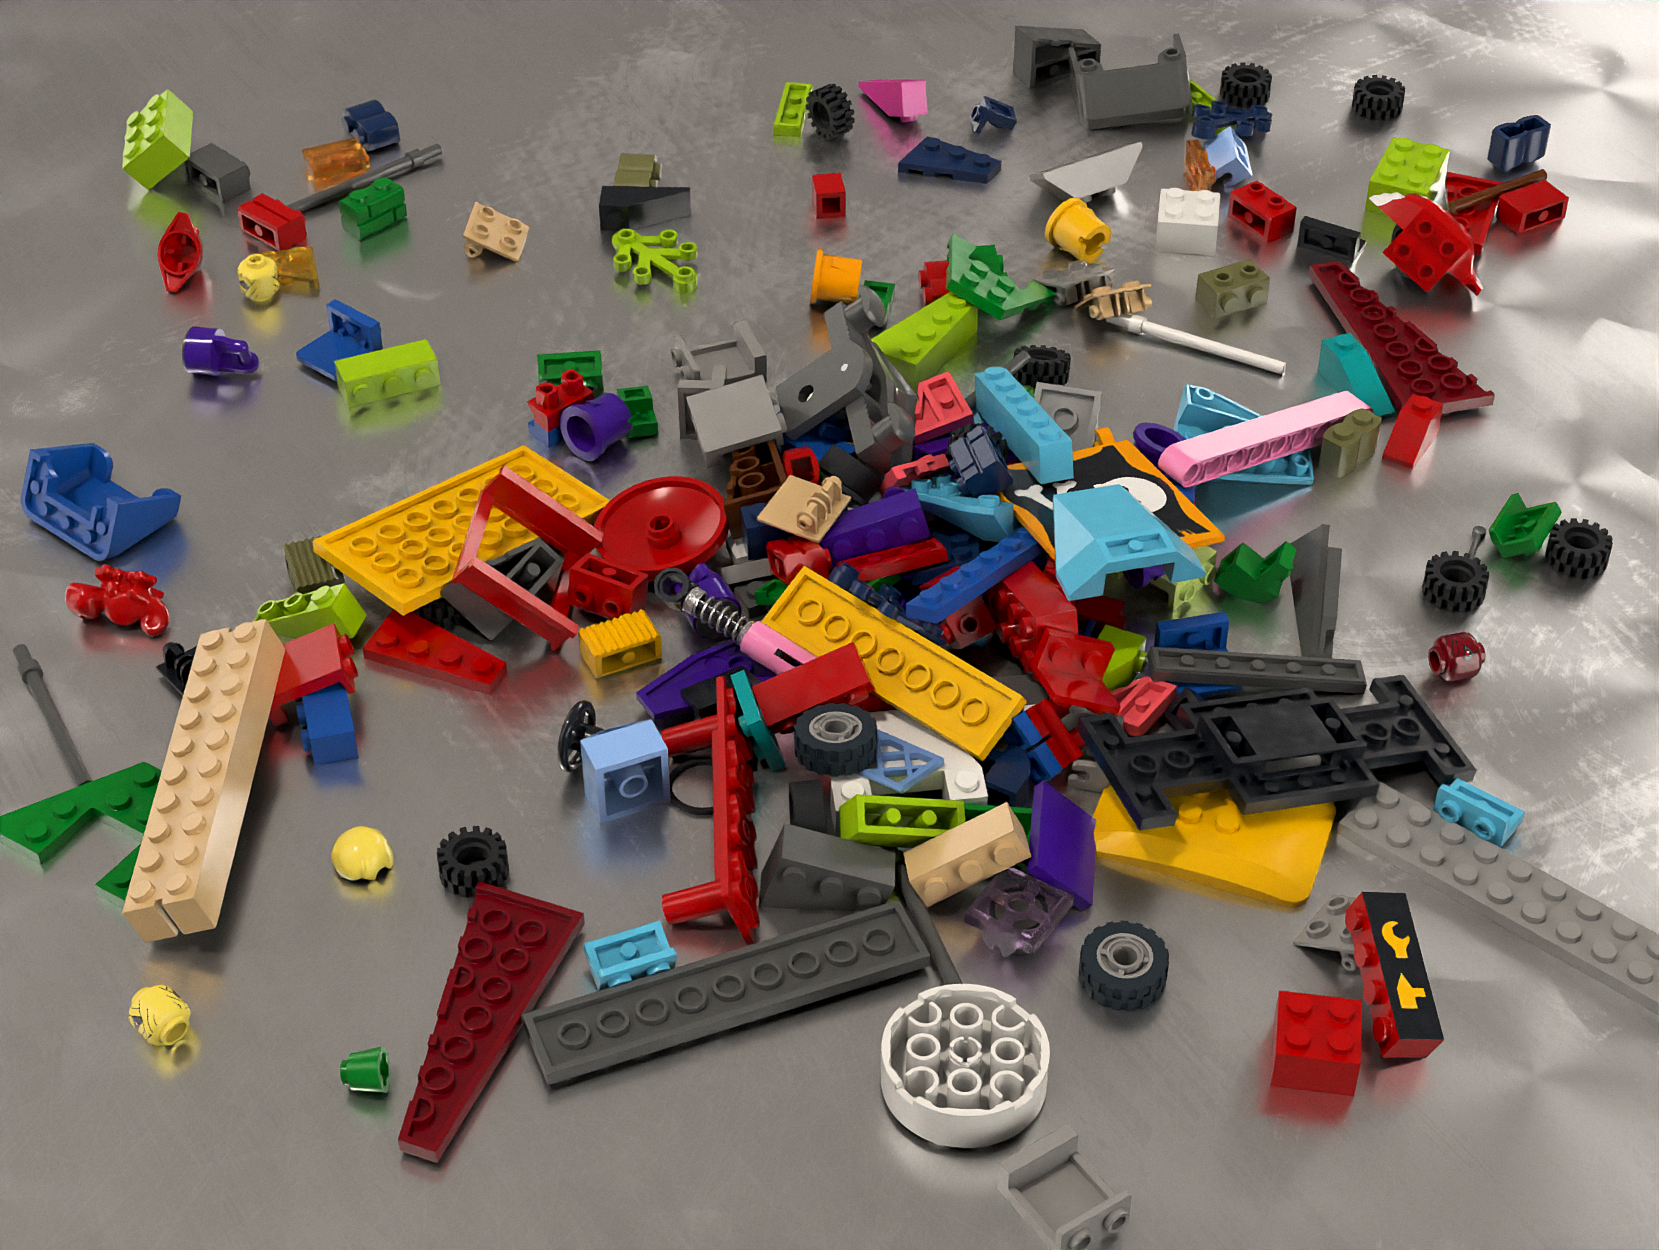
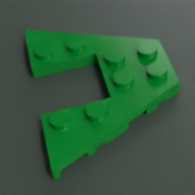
M142 762L1 815L0 843L42 864L93 818H97L142 842L162 770ZM141 844L95 884L98 896L122 909Z

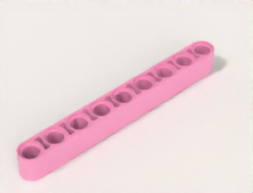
M1343 391L1174 443L1161 454L1158 467L1185 488L1321 445L1325 431L1335 424L1343 423L1344 418L1350 412L1364 408L1374 414V410L1349 391Z

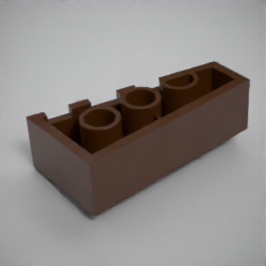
M774 439L738 449L732 453L734 462L730 464L729 472L731 479L730 482H727L726 491L728 496L724 499L723 504L732 540L742 537L740 507L757 503H769L787 480Z

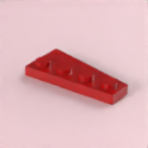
M1446 172L1447 211L1473 238L1474 254L1481 255L1498 207L1499 197L1456 213L1449 211L1448 203L1502 184L1503 182Z
M393 609L363 647L364 659L488 695H492L507 674V664L505 661L413 612L403 616Z

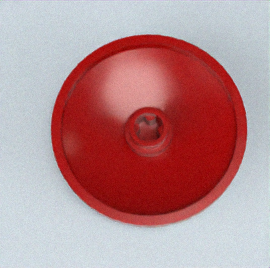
M660 477L638 483L615 496L599 513L594 527L604 534L602 542L596 547L597 554L600 558L648 574V581H655L657 575L667 568H677L684 573L690 572L696 565L705 563L714 556L727 538L729 525L723 506L724 499L708 483L689 477Z

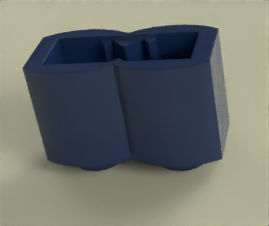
M374 99L343 109L344 117L341 118L344 131L347 134L350 133L357 145L362 146L366 151L400 141L399 127L396 119L390 112L385 111L378 100Z
M1531 115L1520 118L1516 122L1496 126L1492 131L1487 160L1498 169L1510 170L1522 162L1531 163L1542 158L1546 153L1551 124L1539 115Z

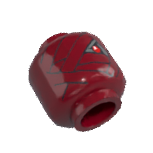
M1467 632L1444 635L1437 638L1433 647L1428 652V661L1432 672L1447 682L1475 677L1480 672L1481 665L1486 658L1482 643L1477 642L1475 637Z

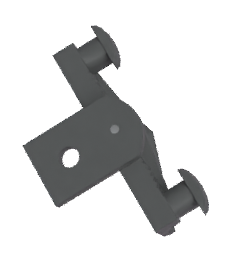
M860 285L858 286L860 298L848 306L840 301L824 313L832 349L775 388L780 412H782L787 426L786 436L794 441L845 407L856 455L884 476L891 468L912 462L917 394L878 345L872 342L867 330L875 325L881 327L884 324L885 307L882 300L872 289ZM813 393L811 398L807 401L809 395Z

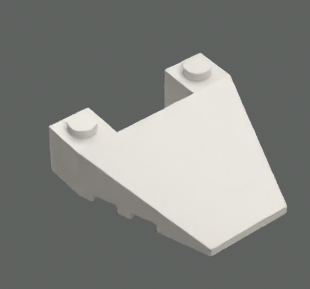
M899 710L869 712L871 717H874L876 720L877 729L944 758L943 766L904 793L940 789L942 800L964 801L965 804L987 805L988 794L982 767L968 752ZM880 746L881 752L900 751L891 746ZM910 759L911 766L928 763L921 759ZM905 760L882 762L883 768L905 766ZM873 762L865 768L875 769L877 768V762ZM856 773L832 777L830 810L835 836L841 838L839 807L856 794L885 795L898 792ZM907 775L893 776L887 778L899 783L900 781L905 779Z

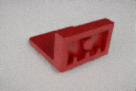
M1045 628L1030 667L1039 679V683L1044 686L1050 695L1051 700L1065 708H1070L1072 705L1080 706L1099 715L1105 712L1119 713L1121 706L1102 682L1115 651L1112 643Z

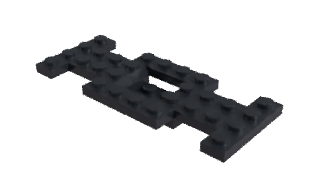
M1405 675L1375 678L1372 680L1369 690L1379 704L1340 709L1332 697L1317 698L1312 689L1306 687L1180 704L1177 717L1186 729L1181 731L1128 737L1113 713L1079 717L1076 728L1139 831L1175 825L1178 814L1168 798L1226 790L1242 815L1376 796L1380 783L1369 770L1371 768L1423 761L1440 785L1452 784L1457 778L1465 782L1473 781L1477 771ZM1319 755L1321 758L1320 765L1263 773L1266 763L1270 761Z

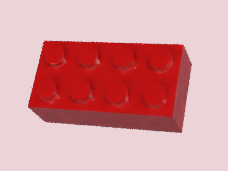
M1031 560L985 591L989 598L990 609L988 611L998 628L994 631L999 636L1001 643L1007 645L1012 656L1018 658L1027 673L1029 672L1039 683V679L1031 669L1030 664L1045 628L1078 635L1077 609Z

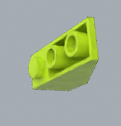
M345 583L332 587L323 586L316 591L305 594L296 593L289 598L278 601L269 600L258 608V614L254 621L266 619L276 635L295 639L334 623L341 636L347 634L350 639L354 638L367 614Z

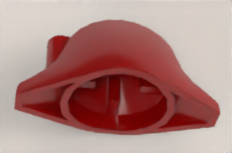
M178 212L158 246V262L166 291L177 293L197 273L203 260V244L199 235V229L193 225L188 213Z

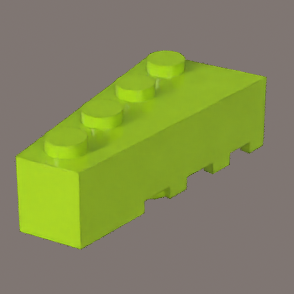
M949 292L871 340L878 345L917 394L918 384L934 377L977 332L978 307Z

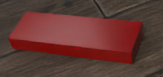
M934 537L839 561L836 565L839 567L841 562L851 565L860 572L857 578L866 582L948 561L947 549Z

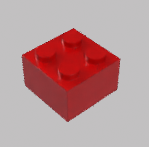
M1279 990L1273 1023L1270 1086L1354 1096L1361 1066L1362 1000Z

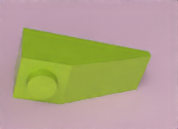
M1105 625L1097 639L1111 642L1115 647V651L1102 682L1109 691H1113L1130 685L1138 672L1143 673L1148 663V652H1145L1146 636Z

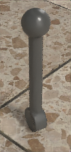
M1475 526L1472 531L1474 539L1469 550L1471 560L1475 557L1480 540L1486 536V529L1482 526Z

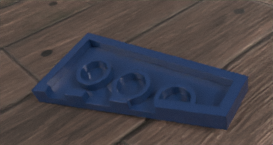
M941 518L930 538L935 537L947 549L948 561L911 570L912 586L925 584L951 568L969 563L980 556V538Z

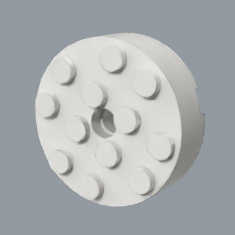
M950 984L923 991L918 994V1000L912 1002L904 1009L899 1007L885 1027L881 1043V1088L885 1102L902 1125L916 1135L937 1145L975 1148L988 1147L1005 1141L1024 1130L1036 1118L1043 1106L1047 1093L1050 1058L1048 1037L1042 1023L1034 1013L1032 1015L1028 1014L1016 1004V998L1000 990L975 984Z

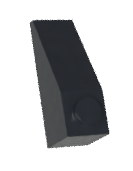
M602 186L599 218L600 230L602 231L636 230L691 216L690 187Z

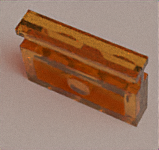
M357 137L302 149L303 160L306 161V165L314 180L330 179L335 175L356 173L362 169L370 168L369 157L362 144H359Z
M1198 139L1187 140L1184 162L1187 172L1183 173L1186 184L1190 191H1211L1212 184L1216 182L1215 167L1210 165L1208 153L1202 149Z

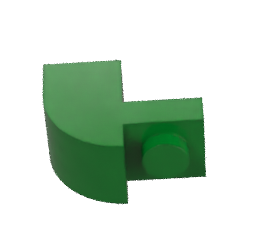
M1285 541L1267 557L1263 558L1242 542L1221 560L1214 582L1237 599L1255 603L1272 601L1278 597L1283 581L1294 569L1292 562L1297 549Z

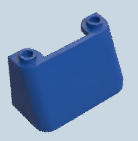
M95 443L30 449L21 493V506L28 518L94 560L102 561L117 557L172 521L177 516L181 495L171 489L160 488L156 489L151 497L139 498L110 480L113 461L109 453Z

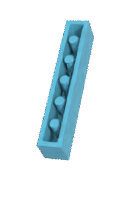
M989 367L985 372L974 373L976 410L994 428L993 430L996 433L999 431L1002 434V440L1006 439L1007 446L1040 484L1074 478L1071 438L1012 374L1002 367Z

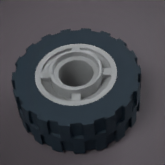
M827 703V705H818L811 710H806L801 717L796 719V725H794L795 758L797 757L798 763L805 766V769L810 772L813 771L823 776L831 775V777L852 775V773L861 772L865 767L870 766L873 763V759L877 757L878 737L876 720L874 717H871V713L867 710H862L861 707L850 706L846 703Z
M1121 920V922L1114 923L1112 921L1107 922L1104 926H1098L1093 929L1091 934L1086 936L1080 952V983L1082 988L1086 989V994L1091 999L1097 1000L1098 1004L1109 1006L1113 1010L1118 1011L1119 1009L1134 1011L1135 1008L1149 1006V1003L1155 1002L1159 998L1160 992L1164 991L1169 968V951L1165 948L1163 939L1159 938L1154 930L1151 928L1147 929L1143 927V924L1137 922L1134 924Z

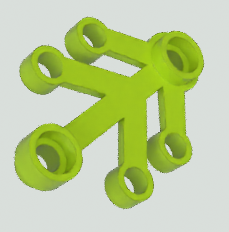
M622 229L612 236V245L618 253L613 257L614 269L616 271H629L632 268L631 255L635 253L639 255L638 266L633 269V281L636 284L645 285L651 282L650 265L652 264L673 278V288L676 292L688 294L697 289V274L691 267L683 266L679 268L667 260L682 259L684 261H692L697 258V245L695 243L684 242L680 244L679 248H674L678 245L676 231L664 230L660 232V236H641L632 229ZM647 246H662L663 248H648Z

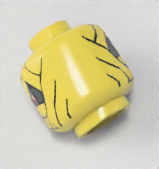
M252 254L238 265L239 285L242 294L254 301H266L278 291L280 286L278 269L275 261L261 254Z
M164 984L144 987L133 996L128 1020L131 1026L149 1044L155 1046L162 1044L172 1045L187 1033L190 1025L191 1011L187 1003L171 987Z

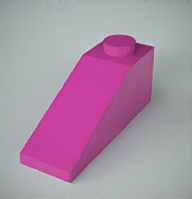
M878 79L859 81V88L888 116L900 117V122L916 121L917 115L927 114L925 80Z

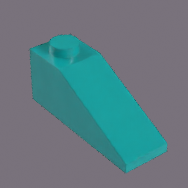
M1350 333L1322 340L1317 371L1336 392L1349 391L1373 408L1374 414L1381 417V420L1395 417L1392 403L1364 347Z

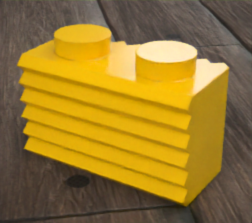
M642 609L639 612L621 615L618 619L614 617L612 621L607 620L605 623L587 626L586 629L581 628L578 631L581 657H583L584 662L586 661L595 679L662 658L661 635Z

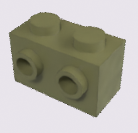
M1251 259L1198 274L1195 300L1214 319L1266 304L1270 277Z

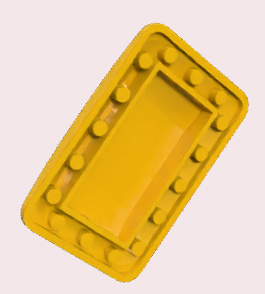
M1109 783V787L1103 790L1092 816L1096 819L1094 829L1096 857L1292 908L1304 905L1310 898L1336 815V807L1333 802L1242 815L1228 792L1220 790L1168 798L1178 814L1175 825L1139 831L1111 784Z

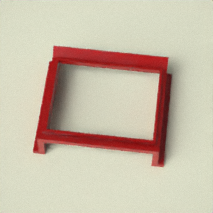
M503 465L499 473L480 491L451 582L455 585L460 582L475 594L543 639L549 641L553 653L568 638L571 637L573 639L577 635L579 628L578 624L567 618L570 604H567L570 568L586 553H590L602 542L604 533ZM492 505L565 554L551 606L476 557Z

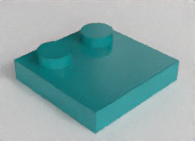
M742 670L730 675L743 715L738 717V720L746 738L753 735L754 739L751 740V744L759 761L766 759L772 772L786 766L776 735L768 728L752 690L753 685L747 674Z

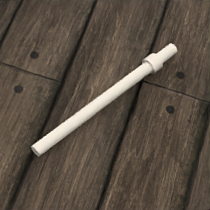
M1121 313L1119 317L1106 318V322L1128 328V332L1142 335V333L1281 375L1284 374L1286 369L1285 362L1147 321L1146 317L1133 314L1129 316Z

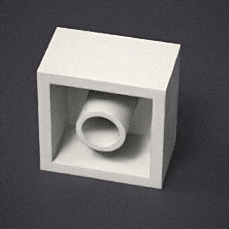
M1161 188L1155 252L1215 256L1220 193L1208 190L1188 191L1180 188Z

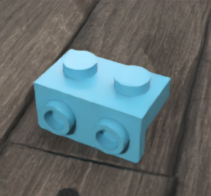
M1459 778L1450 787L1442 784L1438 788L1433 809L1445 821L1457 823L1475 833L1480 839L1488 840L1500 848L1520 826L1525 811Z
M660 921L584 943L583 948L598 991L673 969L677 959L676 950L674 947L670 948Z

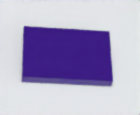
M1042 781L1034 786L1029 842L1031 857L1028 858L1027 872L1079 910L1084 911L1093 905L1096 855L1094 829L1096 819L1048 783Z

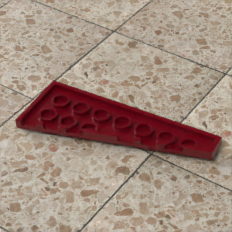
M1340 261L1310 265V278L1346 332L1350 333L1367 351L1385 391L1399 412L1412 394L1425 396L1433 401L1442 403V414L1493 405L1495 394L1491 390L1484 391L1477 385L1478 379L1473 374L1466 375L1457 368L1458 362L1453 357L1449 358L1442 355L1438 351L1437 344L1410 321L1403 322L1397 316V310L1393 306L1386 307L1379 301V295L1374 290L1371 291L1363 288L1360 285V278Z
M479 881L475 888L476 895L472 908L468 910L464 934L460 936L454 967L450 969L439 1004L434 1032L430 1034L427 1043L428 1051L426 1058L418 1072V1084L414 1097L409 1102L398 1137L400 1151L438 1163L523 1025L522 1014L531 1012L584 926V913Z

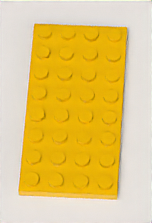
M522 445L313 540V552L404 616L442 597L440 591L452 580L480 491L499 473L503 465L589 524L595 523L599 513L610 500L533 450ZM492 505L476 557L484 562L489 559L493 560L504 555L507 551L540 537Z

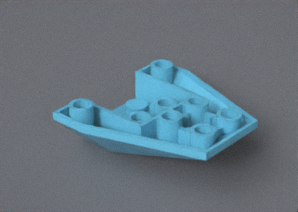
M1186 384L1183 389L1173 430L1186 439H1190L1262 417V415L1205 387ZM1310 448L1207 481L1206 483L1312 485L1314 475Z
M949 474L931 475V480L913 479L911 480V485L900 487L905 491L916 488L922 508L984 541L999 542L1014 534L1023 526L1013 515V503L1001 502L1000 497L996 495H981L978 498L970 495L967 497L959 487L957 479H951Z
M1120 484L1053 495L1056 578L1068 601L1102 596L1106 574L1161 564L1170 583L1205 577L1206 572L1193 549Z

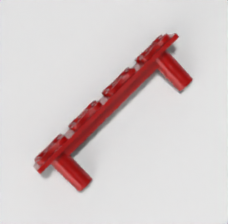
M720 676L716 678L717 714L662 730V739L668 748L669 758L712 748L715 881L662 895V908L669 925L729 911L746 944L751 945L755 944V928L760 927L757 911L759 891L753 876V870L758 868L755 853L757 834L751 819V814L756 812L753 797L755 779L752 768L749 765V760L754 759L751 736L746 738L738 720V717L742 716L743 712L735 688H730L725 677Z

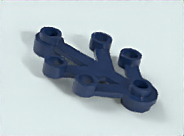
M1212 101L1211 109L1209 106L1196 104L1193 106L1192 116L1197 118V120L1193 122L1191 135L1199 139H1213L1215 129L1236 125V133L1242 136H1252L1254 129L1260 132H1270L1273 115L1268 112L1267 107L1261 105H1252L1251 109L1241 110L1228 108V103L1224 101Z
M841 562L839 567L835 566L828 577L830 582L878 606L877 610L914 629V632L939 646L946 643L947 639L942 635L944 629L937 623L907 618L906 610L897 601L901 592L894 587L883 583L878 592L874 591V588L857 578L860 572L845 562Z

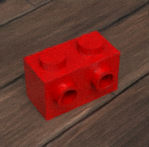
M1254 181L1230 192L1228 217L1265 243H1270L1294 232L1297 207L1266 187L1263 183Z
M586 553L570 568L567 604L611 620L614 617L618 619L621 615L639 612L640 609L645 611L649 575Z
M960 566L951 568L919 588L921 591L931 588L940 582L941 578L949 576L960 569ZM980 595L939 622V625L944 629L942 635L947 639L945 645H950L952 649H963L998 629Z

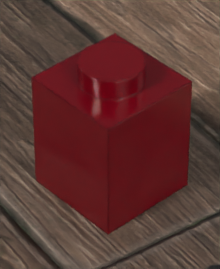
M1106 596L1080 599L1076 606L1078 631H1085L1089 619L1096 620L1095 634L1100 635L1105 625L1126 630L1128 617H1124L1125 602Z

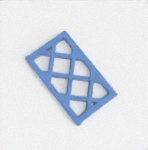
M877 729L878 750L877 757L873 759V762H877V768H864L863 771L854 773L903 794L943 766L944 758ZM880 746H891L900 751L881 752ZM910 759H921L928 763L911 766ZM905 760V766L883 768V761ZM907 775V777L899 783L887 778L893 776Z

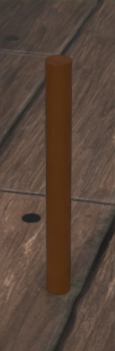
M1544 169L1459 198L1449 202L1448 209L1451 213H1456L1500 197L1502 193L1505 194L1506 192H1511V190H1519L1521 187L1524 188L1530 184L1542 182L1544 179H1547V173Z

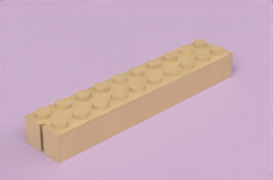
M266 619L237 625L234 631L228 627L200 634L122 910V914L145 943L177 936L178 929L161 906H163L184 935L214 929L217 926L285 653V647Z

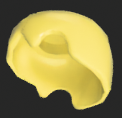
M357 826L345 831L337 838L331 854V863L342 878L352 881L361 878L375 880L379 870L384 867L391 869L394 852L380 831L367 826Z

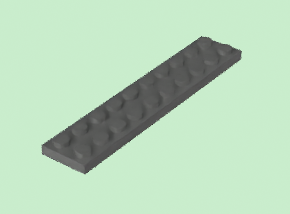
M896 900L522 1014V1020L546 1082L550 1085L930 966L931 955L900 900Z

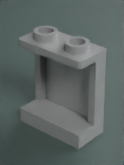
M746 320L734 322V338L688 348L681 335L674 337L675 348L671 349V359L674 367H679L682 380L711 381L713 365H727V385L762 374L764 380L767 381L766 353Z
M763 374L686 397L689 414L707 468L720 465L719 455L775 439L777 446L784 445L782 433L787 432L785 419L782 412L778 414L775 412L773 405L778 404L773 385L766 386Z
M1069 1124L1062 1126L1000 1161L998 1168L997 1189L1050 1250H1086L1094 1240L1108 1232L1115 1233L1123 1228L1130 1216L1132 1196L1126 1189L1116 1194L1077 1151L1078 1134Z

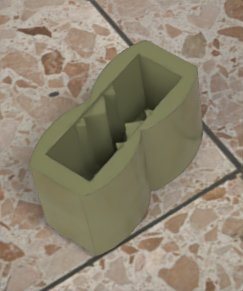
M621 153L618 170L615 174L614 186L658 187V181H661L662 164L657 163V155Z
M1360 408L1350 412L1344 418L1343 423H1338L1328 428L1323 435L1318 468L1336 478H1341L1353 472L1357 463L1365 462L1373 457L1377 449L1382 418L1369 410Z

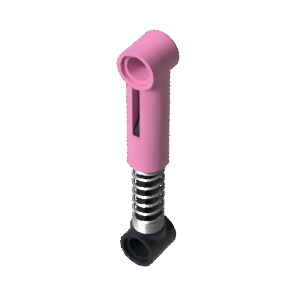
M667 568L657 575L654 582V590L656 595L667 606L676 611L686 612L694 616V618H700L702 623L708 622L710 628L716 627L717 632H724L726 638L732 637L733 643H737L740 646L742 653L775 674L779 675L795 668L792 666L794 662L802 665L818 658L761 621L747 622L746 616L739 617L738 611L731 612L730 606L723 607L722 601L718 603L714 601V596L709 598L707 592L702 590L699 584L692 581L682 570ZM682 582L681 592L675 596H670L671 587L676 583Z

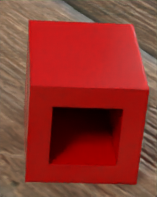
M841 172L812 175V203L816 219L846 217V191Z

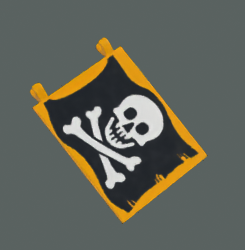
M1108 427L1094 429V433L1098 436L1099 440L1094 442V447L1073 451L1074 478L1040 484L1023 463H1017L1007 466L1014 479L1013 484L1001 492L996 491V496L1000 497L1001 502L1013 503V515L1054 561L1053 495L1116 484L1123 486L1192 549L1224 542L1225 535L1128 439L1115 442Z

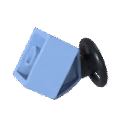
M587 700L577 702L567 714L562 725L557 746V760L560 768L565 772H573L582 764L585 795L599 823L671 802L668 748L652 719L603 729L596 726V713L592 703ZM573 750H575V751H576L575 755H574L573 758L569 761V756L571 755V753L573 752Z

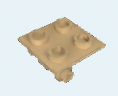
M475 202L462 236L467 239L464 250L469 257H476L481 254L485 247L518 262L529 226L515 218L505 216L489 206Z
M1137 280L1121 285L1122 288L1111 290V286L1093 289V293L1084 295V300L1075 305V309L1089 307L1091 318H1097V320L1114 316L1119 317L1121 311L1123 315H1129V312L1130 314L1146 312L1147 308L1152 306V301L1149 295L1145 296V290L1152 285L1151 283L1140 285V281Z
M790 475L759 514L757 521L819 543L851 501V497L842 494V481L836 476L825 478L822 486Z

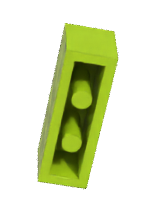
M427 339L334 361L338 388L348 408L441 385L438 359Z
M856 794L839 807L841 838L870 846L914 848L965 823L964 801Z

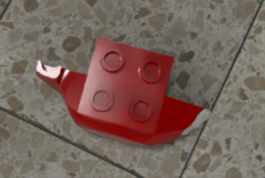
M1383 193L1369 198L1403 229L1382 253L1422 289L1428 292L1449 271L1476 296L1479 295L1483 287L1473 269L1474 240L1469 232L1448 211L1431 199L1417 194Z

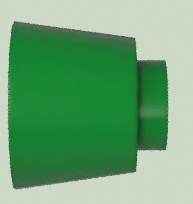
M384 1046L349 1054L347 1060H342L340 1065L342 1084L349 1085L352 1091L388 1092L391 1069L387 1049Z

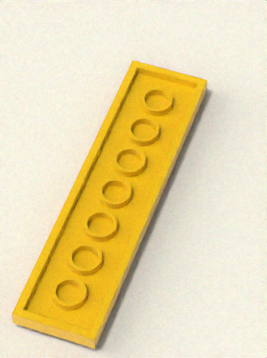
M803 566L761 621L817 657L854 642L862 655L876 689L870 693L982 762L1011 725L1012 718L1017 716L1027 703L1022 695L898 621L885 616L876 608Z

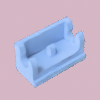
M1231 126L1215 135L1213 139L1204 142L1209 173L1213 179L1222 177L1225 173L1232 174L1230 179H1226L1223 182L1225 188L1232 187L1245 178L1248 180L1253 177L1246 144Z

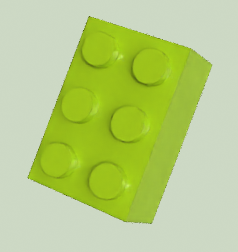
M169 89L161 95H154L143 110L132 113L126 122L127 130L122 169L147 190H150L190 158L193 111Z
M1393 137L1369 180L1365 211L1386 215L1369 199L1374 195H1381L1383 193L1417 194L1434 201L1445 180L1450 150L1441 148L1436 144H1423L1414 142L1409 138Z

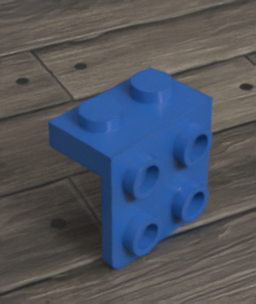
M334 299L326 305L330 331L298 350L296 358L297 361L337 381L334 361L382 350L383 345L381 327L378 321Z
M1225 612L1156 622L1154 647L1228 652L1226 645L1229 619ZM1165 681L1177 686L1178 695L1185 687L1204 697L1239 692L1242 689V686Z

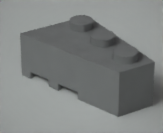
M1015 26L1013 75L1029 89L1069 78L1068 48L1074 47L1078 62L1084 59H1094L1100 63L1101 44L1083 29Z
M536 538L507 551L496 559L485 561V563L533 595L538 592L564 562L541 538ZM450 581L440 591V595L490 641L513 620L512 617L463 586L460 582L455 585Z
M784 823L761 872L758 908L863 911L886 904L895 887L896 852Z

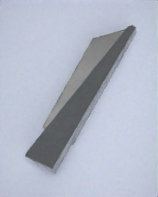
M1322 524L1290 543L1297 549L1292 562L1294 569L1290 574L1301 655L1303 657L1332 658L1342 549L1328 547L1330 525Z

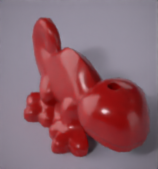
M104 564L102 567H96L94 572L95 577L101 581V587L73 582L66 589L65 603L68 609L82 619H96L104 612L112 622L119 625H129L140 621L141 629L150 637L159 636L169 625L168 609L164 602L160 600L164 597V592L153 588L157 583V577L149 575L144 571L125 572Z

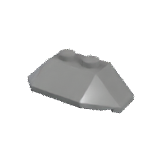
M1142 142L1124 144L1029 175L1030 181L1061 201L1078 197L1082 201L1088 202L1092 200V194L1099 193V196H1105L1115 193L1116 186L1127 182L1143 148Z

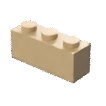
M1007 802L903 852L909 882L926 907L1031 857L1024 828Z

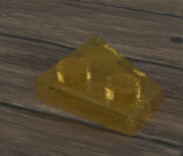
M312 246L259 253L275 261L281 285L293 286L295 280L309 282L310 289H320Z

